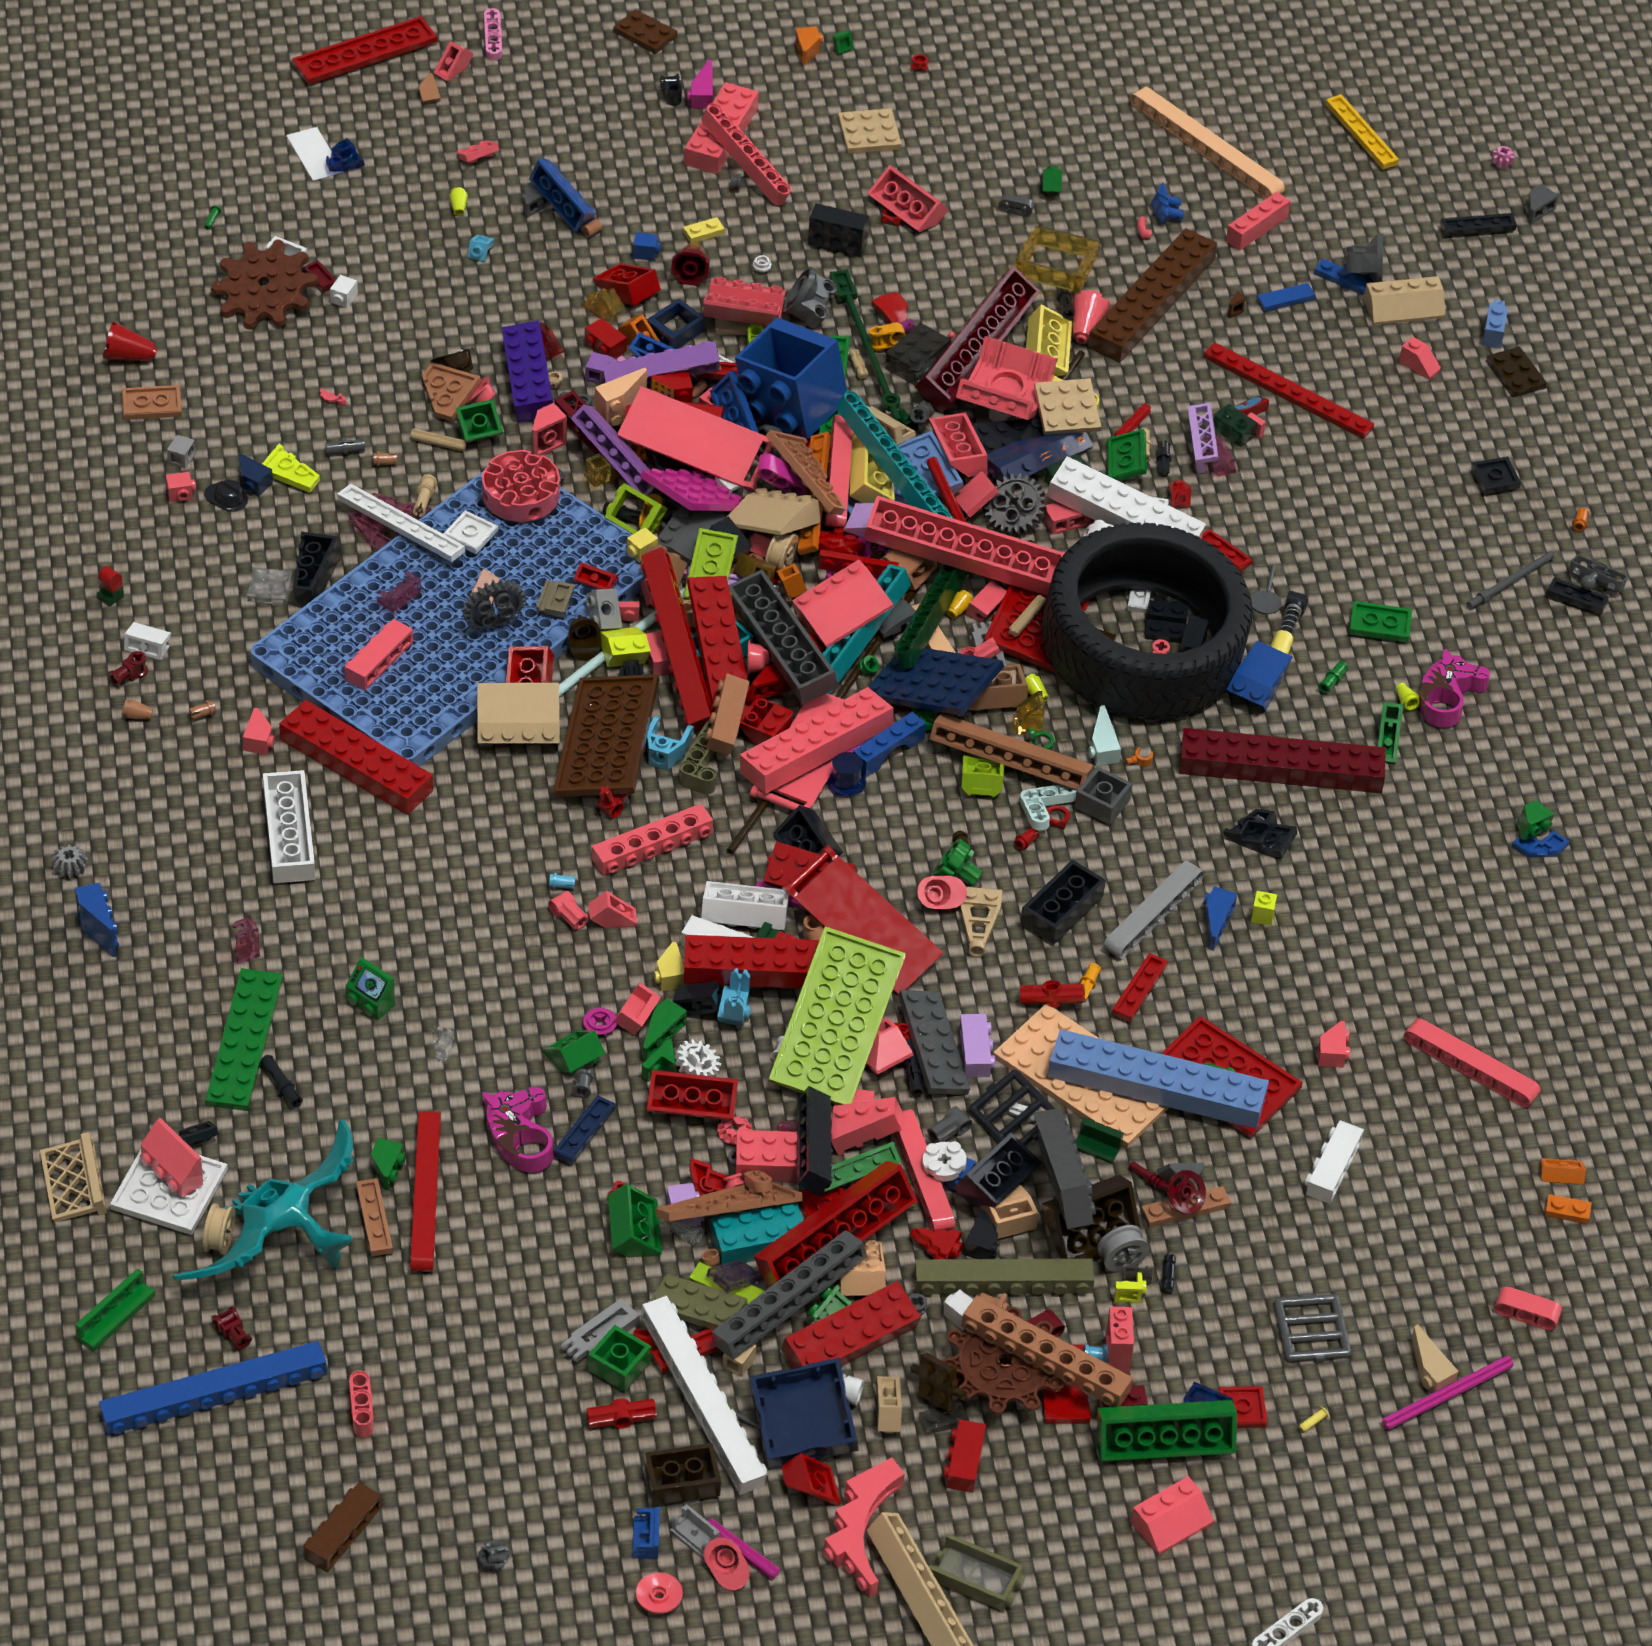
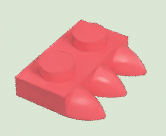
M481 141L479 145H470L468 149H460L457 153L460 160L474 163L480 157L493 156L494 152L499 151L498 143L492 141Z

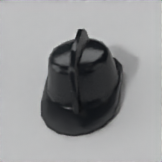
M225 480L211 484L204 491L206 500L228 511L241 510L248 504L247 494L243 491L242 486L234 480Z

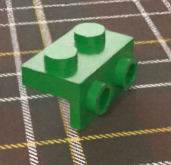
M839 1285L833 1288H826L820 1296L822 1301L819 1304L815 1303L807 1313L810 1316L805 1321L808 1325L852 1304L838 1291L841 1288Z

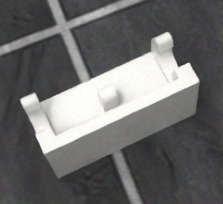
M133 622L125 633L124 650L129 652L141 651L147 657L162 660L169 649V645L166 643L171 637V632Z

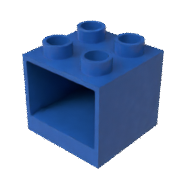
M777 317L735 357L739 375L737 381L744 391L755 423L764 422L776 426L786 434L792 433L808 439L837 411L836 406L847 391L838 340Z

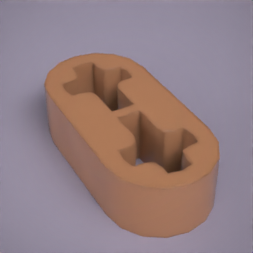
M752 1170L744 1173V1183L755 1192H769L773 1189L772 1177L763 1171Z

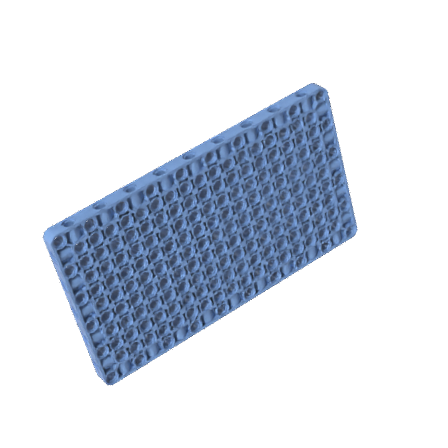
M482 472L418 520L443 534L466 510L497 525L498 531L477 554L465 549L461 556L450 562L399 534L256 642L250 650L251 665L256 671L299 701L307 700L420 767L478 721L477 683H506L509 647L549 646L554 654V660L570 648L569 626L572 621L578 618V615L589 618L586 594L598 590L573 581L580 562L616 574L619 577L618 582L613 588L617 589L618 601L629 602L642 591L640 584L646 575H644L640 568L642 562L639 563L636 559L630 557L626 550L627 538L633 534L605 518L604 515L561 487L557 506L544 518L519 523L505 520L492 514L484 504L482 497ZM483 568L502 579L503 582L507 579L510 582L515 581L522 588L526 602H524L525 607L520 609L522 613L515 614L517 619H510V624L504 623L503 628L497 626L495 631L493 628H490L488 632L485 629L479 632L478 629L473 630L472 627H468L462 616L463 604L468 603L466 598L470 597ZM546 579H550V582L554 583L555 581L575 584V590L564 618L547 615L543 611L536 612V606ZM493 601L492 605L495 610V614L498 615V610ZM395 619L413 629V643L365 691L345 681L344 668L346 663L352 660L358 651L364 648L371 638L382 630L384 625Z

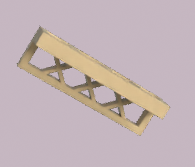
M867 406L896 445L916 436L915 431L873 406Z

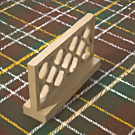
M89 1132L81 1134V1139L40 1150L54 1223L96 1211L98 1215L107 1213L95 1145ZM80 1147V1151L75 1157L68 1154L71 1149ZM59 1155L54 1163L48 1161L46 1156ZM64 1158L71 1161L66 1169L59 1166ZM76 1164L83 1166L79 1174L71 1171ZM55 1169L62 1172L57 1180L50 1177ZM67 1175L75 1178L69 1186L62 1183ZM79 1181L87 1184L82 1191L74 1189ZM58 1187L65 1189L61 1197L53 1195ZM70 1193L78 1195L73 1203L65 1200ZM83 1198L90 1201L89 1206L82 1208L77 1206ZM61 1204L69 1207L66 1212L60 1214L56 1212Z

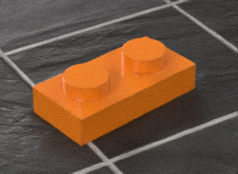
M1548 1194L1545 1216L1588 1224L1592 1202Z

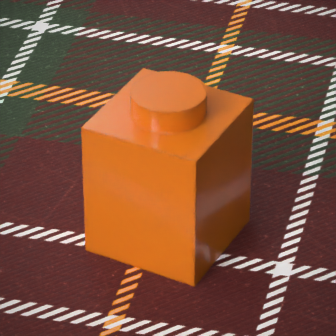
M795 563L777 571L787 596L793 598L807 592L801 573Z

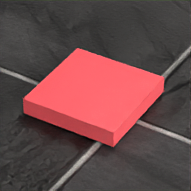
M981 471L954 496L966 514L972 517L999 491L984 472Z

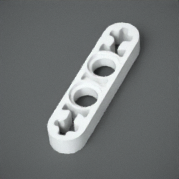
M1314 1598L1305 1600L1253 1640L1252 1646H1286L1320 1620L1323 1612L1322 1603ZM1308 1608L1311 1609V1610H1313V1609L1315 1608V1609H1316V1612L1311 1611V1612L1308 1613ZM1292 1619H1298L1299 1621H1301L1302 1625L1299 1627H1294L1289 1623V1621ZM1277 1631L1282 1632L1285 1638L1276 1639L1273 1633Z

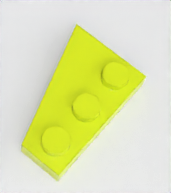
M278 444L262 463L272 469L274 479L309 493L320 482L319 474L305 463L297 461L296 457L292 453H287L281 444Z

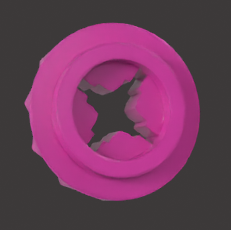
M594 1008L585 1014L583 1019L584 1028L595 1030L597 1036L603 1034L606 1037L608 1033H613L615 1027H617V1024L614 1022L616 1015L606 1008ZM604 1021V1025L599 1024L596 1026L597 1022Z

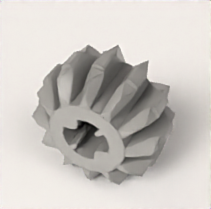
M70 844L67 847L60 845L59 850H54L51 859L55 874H60L61 878L68 876L71 879L74 875L79 877L80 873H85L88 864L84 849H79L78 845L71 847Z

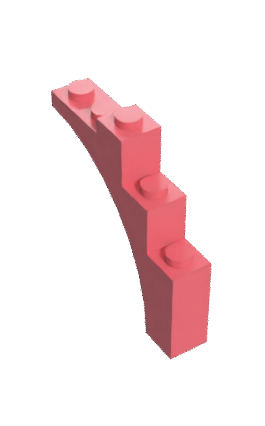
M893 1458L846 1481L844 1495L848 1503L835 1510L834 1525L838 1532L825 1538L823 1553L825 1558L829 1562L832 1561L836 1568L844 1564L847 1573L854 1576L859 1589L865 1591L869 1598L878 1593L879 1581L872 1571L865 1553L864 1533L870 1518L878 1506L891 1494L904 1486L905 1473Z

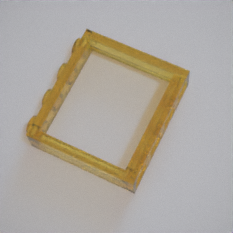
M1036 225L1033 232L1029 233L1028 241L1025 240L1023 250H1020L1014 266L1029 281L1080 293L1098 257L1100 241ZM1038 245L1084 256L1076 273L1029 262Z

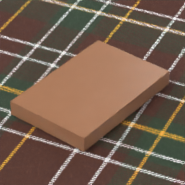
M180 385L122 388L124 420L182 417Z

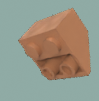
M893 548L883 557L886 561L898 562L899 567L906 569L911 583L908 590H916L938 567L935 561Z

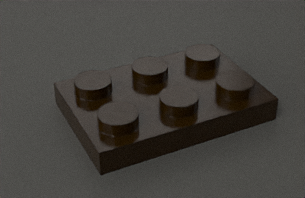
M1520 346L1487 355L1486 362L1513 398L1546 389L1547 382Z

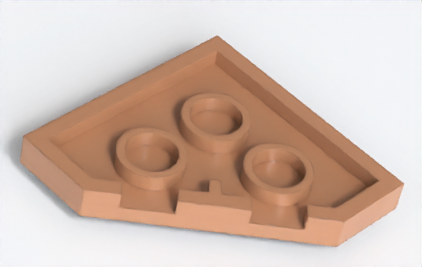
M433 362L430 363L422 375L436 416L451 422L456 419V408L465 406L482 382L480 376Z

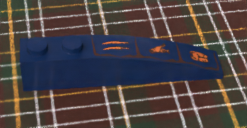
M1087 432L1056 434L1014 441L987 454V468L998 486L996 480L1003 482V476L1010 479L1011 474H1013L1017 478L1019 473H1021L1023 479L1026 475L1031 477L1064 461L1067 456L1071 458L1093 447V444Z

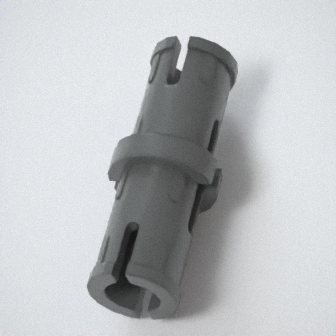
M364 438L357 440L342 439V441L325 443L326 455L365 451Z

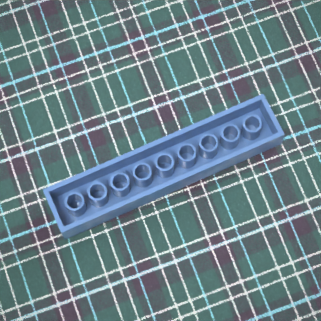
M1062 1029L1059 1031L1050 1058L1048 1077L1255 1129L1258 1127L1269 1080Z

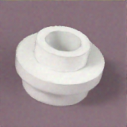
M757 256L753 261V268L758 272H767L771 269V261L767 256Z

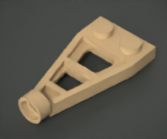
M966 887V899L959 906L969 944V954L973 957H981L985 954L986 945L1001 911L1002 890ZM970 909L989 910L987 918L973 917ZM972 926L986 927L985 932L973 933Z

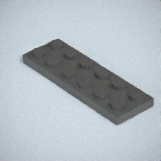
M900 990L898 998L928 1094L968 1095L971 1089L939 991Z

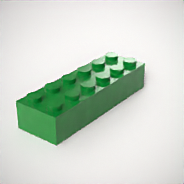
M1232 1400L1097 1408V1450L1101 1461L1236 1453L1237 1411Z

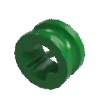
M868 655L860 660L859 669L864 675H871L879 669V662L874 656Z

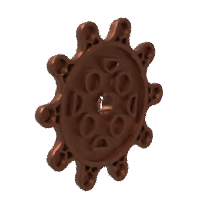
M280 239L275 240L267 250H258L252 242L245 243L243 247L244 256L241 259L231 260L223 258L221 260L220 269L226 272L228 276L224 280L213 282L211 285V292L214 295H225L228 298L221 306L220 314L223 317H230L235 313H242L245 316L243 325L246 329H254L262 318L271 319L276 327L284 326L287 322L285 313L288 309L296 308L300 311H305L310 307V302L302 296V291L305 288L316 286L319 282L315 274L303 273L301 271L302 267L309 262L308 254L300 251L295 255H286L284 253L286 245ZM264 279L269 282L265 286L260 285V283L263 282Z
M1009 1307L1006 1309V1311L1021 1318L1022 1313L1019 1308ZM1040 1321L1034 1325L1050 1334L1052 1333L1053 1327L1048 1321ZM957 1329L949 1330L947 1333L948 1342L955 1346L959 1353L954 1357L945 1358L943 1361L957 1368V1374L964 1377L965 1381L959 1388L968 1393L966 1394L968 1396L965 1401L976 1395L985 1396L990 1401L989 1409L995 1415L1003 1413L1006 1409V1404L1011 1401L1020 1402L1030 1412L1036 1411L1040 1406L1037 1391L1048 1389L1058 1392L1064 1387L1065 1382L1060 1378L1047 1374L1041 1368L1028 1364L1022 1358L1007 1353L1003 1348L988 1343L984 1338L974 1333L962 1332ZM1009 1359L1011 1364H1000L999 1360Z

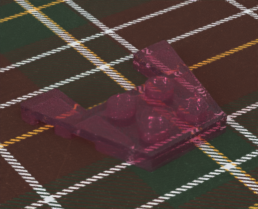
M377 493L372 494L374 497L417 520L422 518L419 517L420 512H418L417 516L413 513L416 503L408 502L405 504L397 502L396 498ZM430 507L426 508L425 515L431 511ZM356 509L349 514V521L376 551L392 541L382 535L389 527Z

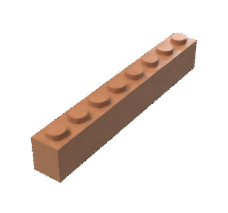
M943 713L934 721L930 740L1076 790L1090 776L1093 768L1092 764Z

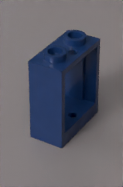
M680 299L675 300L646 319L659 341L675 349L682 347L705 331V317ZM679 315L689 324L674 333L664 324Z

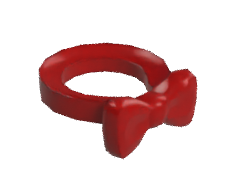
M884 208L882 223L890 222L899 226L901 218L898 216L889 217L887 213L891 211Z
M1060 805L1050 806L1047 809L1050 817L1049 826L1053 825L1065 829L1066 823L1070 819V812ZM1059 810L1065 814V818L1054 820L1050 813Z

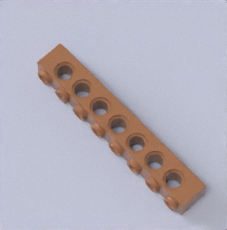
M977 1295L963 1313L961 1327L965 1328L968 1332L984 1338L988 1343L1003 1348L1007 1353L1022 1358L1028 1364L1041 1368L1047 1374L1060 1378L1066 1384L1077 1387L1085 1394L1096 1397L1108 1406L1120 1407L1131 1391L1132 1376Z

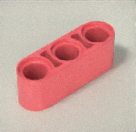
M1512 1287L1501 1288L1494 1306L1495 1311L1502 1316L1545 1330L1556 1328L1562 1312V1307L1557 1302Z
M355 1371L349 1378L353 1431L356 1436L366 1438L372 1435L374 1430L370 1377L364 1371Z

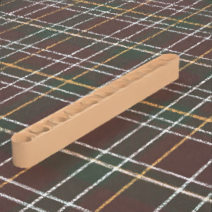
M1143 87L1130 96V102L1134 108L1262 198L1267 199L1275 192L1280 194L1284 192V184L1279 178L1150 88Z

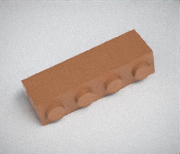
M726 674L723 680H719L716 688L719 694L715 696L712 705L715 711L711 713L708 722L711 724V728L707 729L705 740H707L706 749L727 756L730 755L735 746L750 681L730 674Z

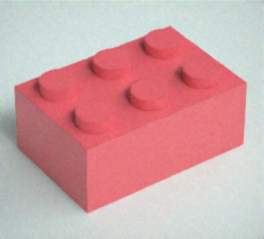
M737 1130L735 1174L742 1173L741 1180L744 1181L745 1172L759 1170L772 1177V1182L797 1183V1132Z

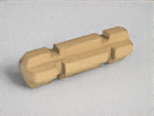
M856 348L854 350L851 349L849 351V358L860 380L866 379L868 371L865 368L859 350Z

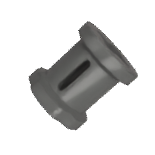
M585 1069L576 1071L574 1076L576 1081L572 1087V1093L576 1097L586 1098L590 1096V1083L594 1077L591 1071Z

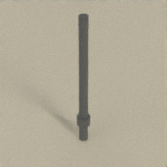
M1553 552L1546 553L1488 590H1482L1477 593L1476 597L1467 602V607L1472 609L1480 603L1487 602L1494 594L1553 559Z

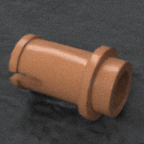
M377 451V453H373V465H377V467L380 465H397V453H379Z
M207 700L202 705L189 708V713L198 712L190 715L194 721L207 715L213 716V713H216V708L213 701L209 702Z

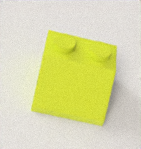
M632 627L600 631L601 646L607 667L624 666L623 661L638 660L639 664L646 663L651 650L646 634L639 628Z

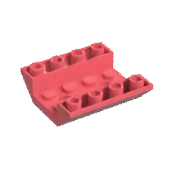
M715 277L711 279L709 295H706L704 299L703 316L768 326L776 317L781 319L786 290L779 286L765 287L761 283L746 284L742 280L727 281L726 278Z

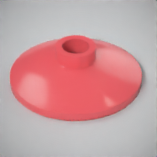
M667 1573L649 1574L640 1580L636 1588V1598L640 1606L656 1614L668 1613L674 1610L680 1604L683 1596L680 1582Z

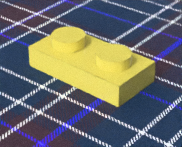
M716 217L684 226L683 233L689 242L696 243L724 235L725 228Z

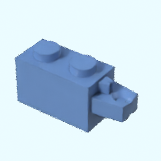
M1494 299L1493 303L1489 304L1482 346L1501 348L1508 307H1505V301Z

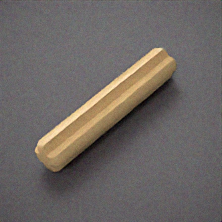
M415 428L412 429L410 434L412 440L462 452L466 449L465 440Z
M1038 595L1009 627V634L1017 637L1045 605L1046 598Z

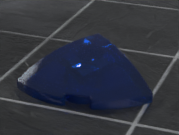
M348 138L343 139L331 149L330 159L329 156L326 157V165L331 172L350 171L365 166L363 158L356 152L354 144Z

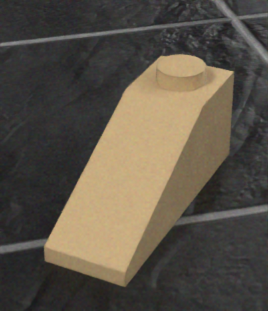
M1418 1324L1415 1325L1411 1340L1420 1379L1423 1386L1429 1389L1431 1393H1434L1456 1382L1459 1371Z
M877 1376L878 1431H883L887 1434L901 1432L902 1402L900 1377Z

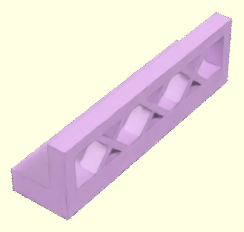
M1210 403L1188 406L1198 474L1205 473L1204 463L1219 461ZM1208 410L1204 416L1197 414L1198 411ZM1203 423L1209 425L1205 430L1200 428ZM1205 436L1211 438V440L1208 443H1205L1201 440ZM1207 450L1214 452L1213 455L1203 456Z

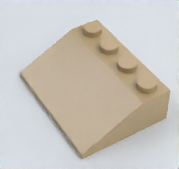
M759 488L755 490L756 492L747 494L728 515L738 528L783 535L820 523L819 499H813L810 495L796 496V493L782 494V491L769 492L766 488Z
M477 683L478 744L560 743L559 683Z

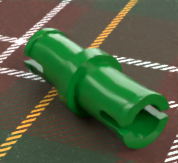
M1343 661L1337 662L1336 666L1326 673L1324 680L1318 685L1319 690L1324 694L1330 692L1332 687L1341 681V677L1348 670V665Z

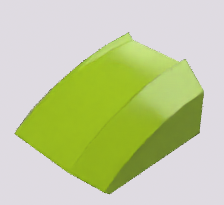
M963 756L962 789L968 795H991L993 798L998 795L1003 789L1004 765L983 757Z

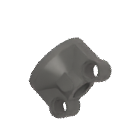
M1377 233L1369 244L1347 246L1346 272L1368 274L1375 283L1383 282V233Z
M807 267L798 277L787 295L783 305V312L788 315L793 314L811 328H817L828 316V311L824 306L837 290L835 283L818 275L814 268Z

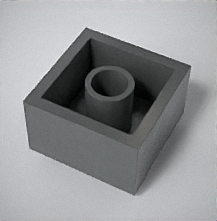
M1097 766L1077 790L1075 808L1110 825L1131 800L1133 783Z

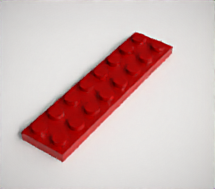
M419 16L292 58V64L309 85L437 43L438 37L423 17Z
M727 576L689 577L687 579V586L708 692L713 705L715 696L719 694L716 691L718 682L723 680L726 674L745 680L748 679ZM745 699L742 716L749 708L752 701L748 702Z

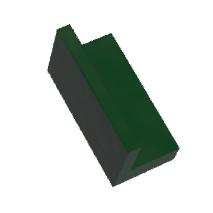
M1084 1117L1080 1126V1134L1075 1141L1077 1150L1113 1164L1122 1147L1124 1132Z

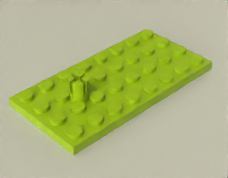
M825 926L768 1082L801 1093L810 1086L831 1096V1103L851 1104L906 953Z

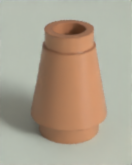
M133 699L131 701L125 700L123 716H127V719L151 720L153 708Z

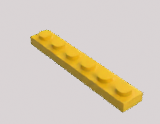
M1342 94L1326 99L1325 105L1382 170L1398 165V157Z

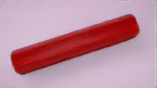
M1143 403L1114 435L1118 436L1132 432L1151 412V406Z

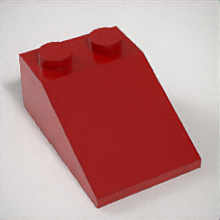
M619 263L592 278L594 283L618 301L630 306L639 305L642 300L653 297L654 293L661 290L655 269Z

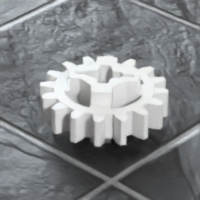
M691 1039L690 1043L684 1041L682 1045L680 1044L674 1056L677 1060L675 1062L676 1066H680L679 1072L713 1077L716 1076L721 1066V1063L718 1062L720 1057L714 1055L716 1050H710L709 1044L704 1046L702 1041H699L697 1044L693 1039Z

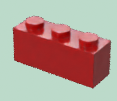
M959 1419L958 1428H953L951 1441L955 1443L954 1447L949 1446L947 1460H951V1463L945 1466L943 1477L947 1479V1488L974 1493L986 1424Z

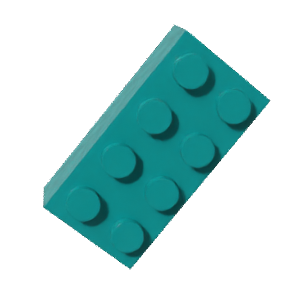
M797 1202L711 1217L710 1234L715 1249L719 1252L721 1267L755 1261L754 1255L802 1222L803 1219Z

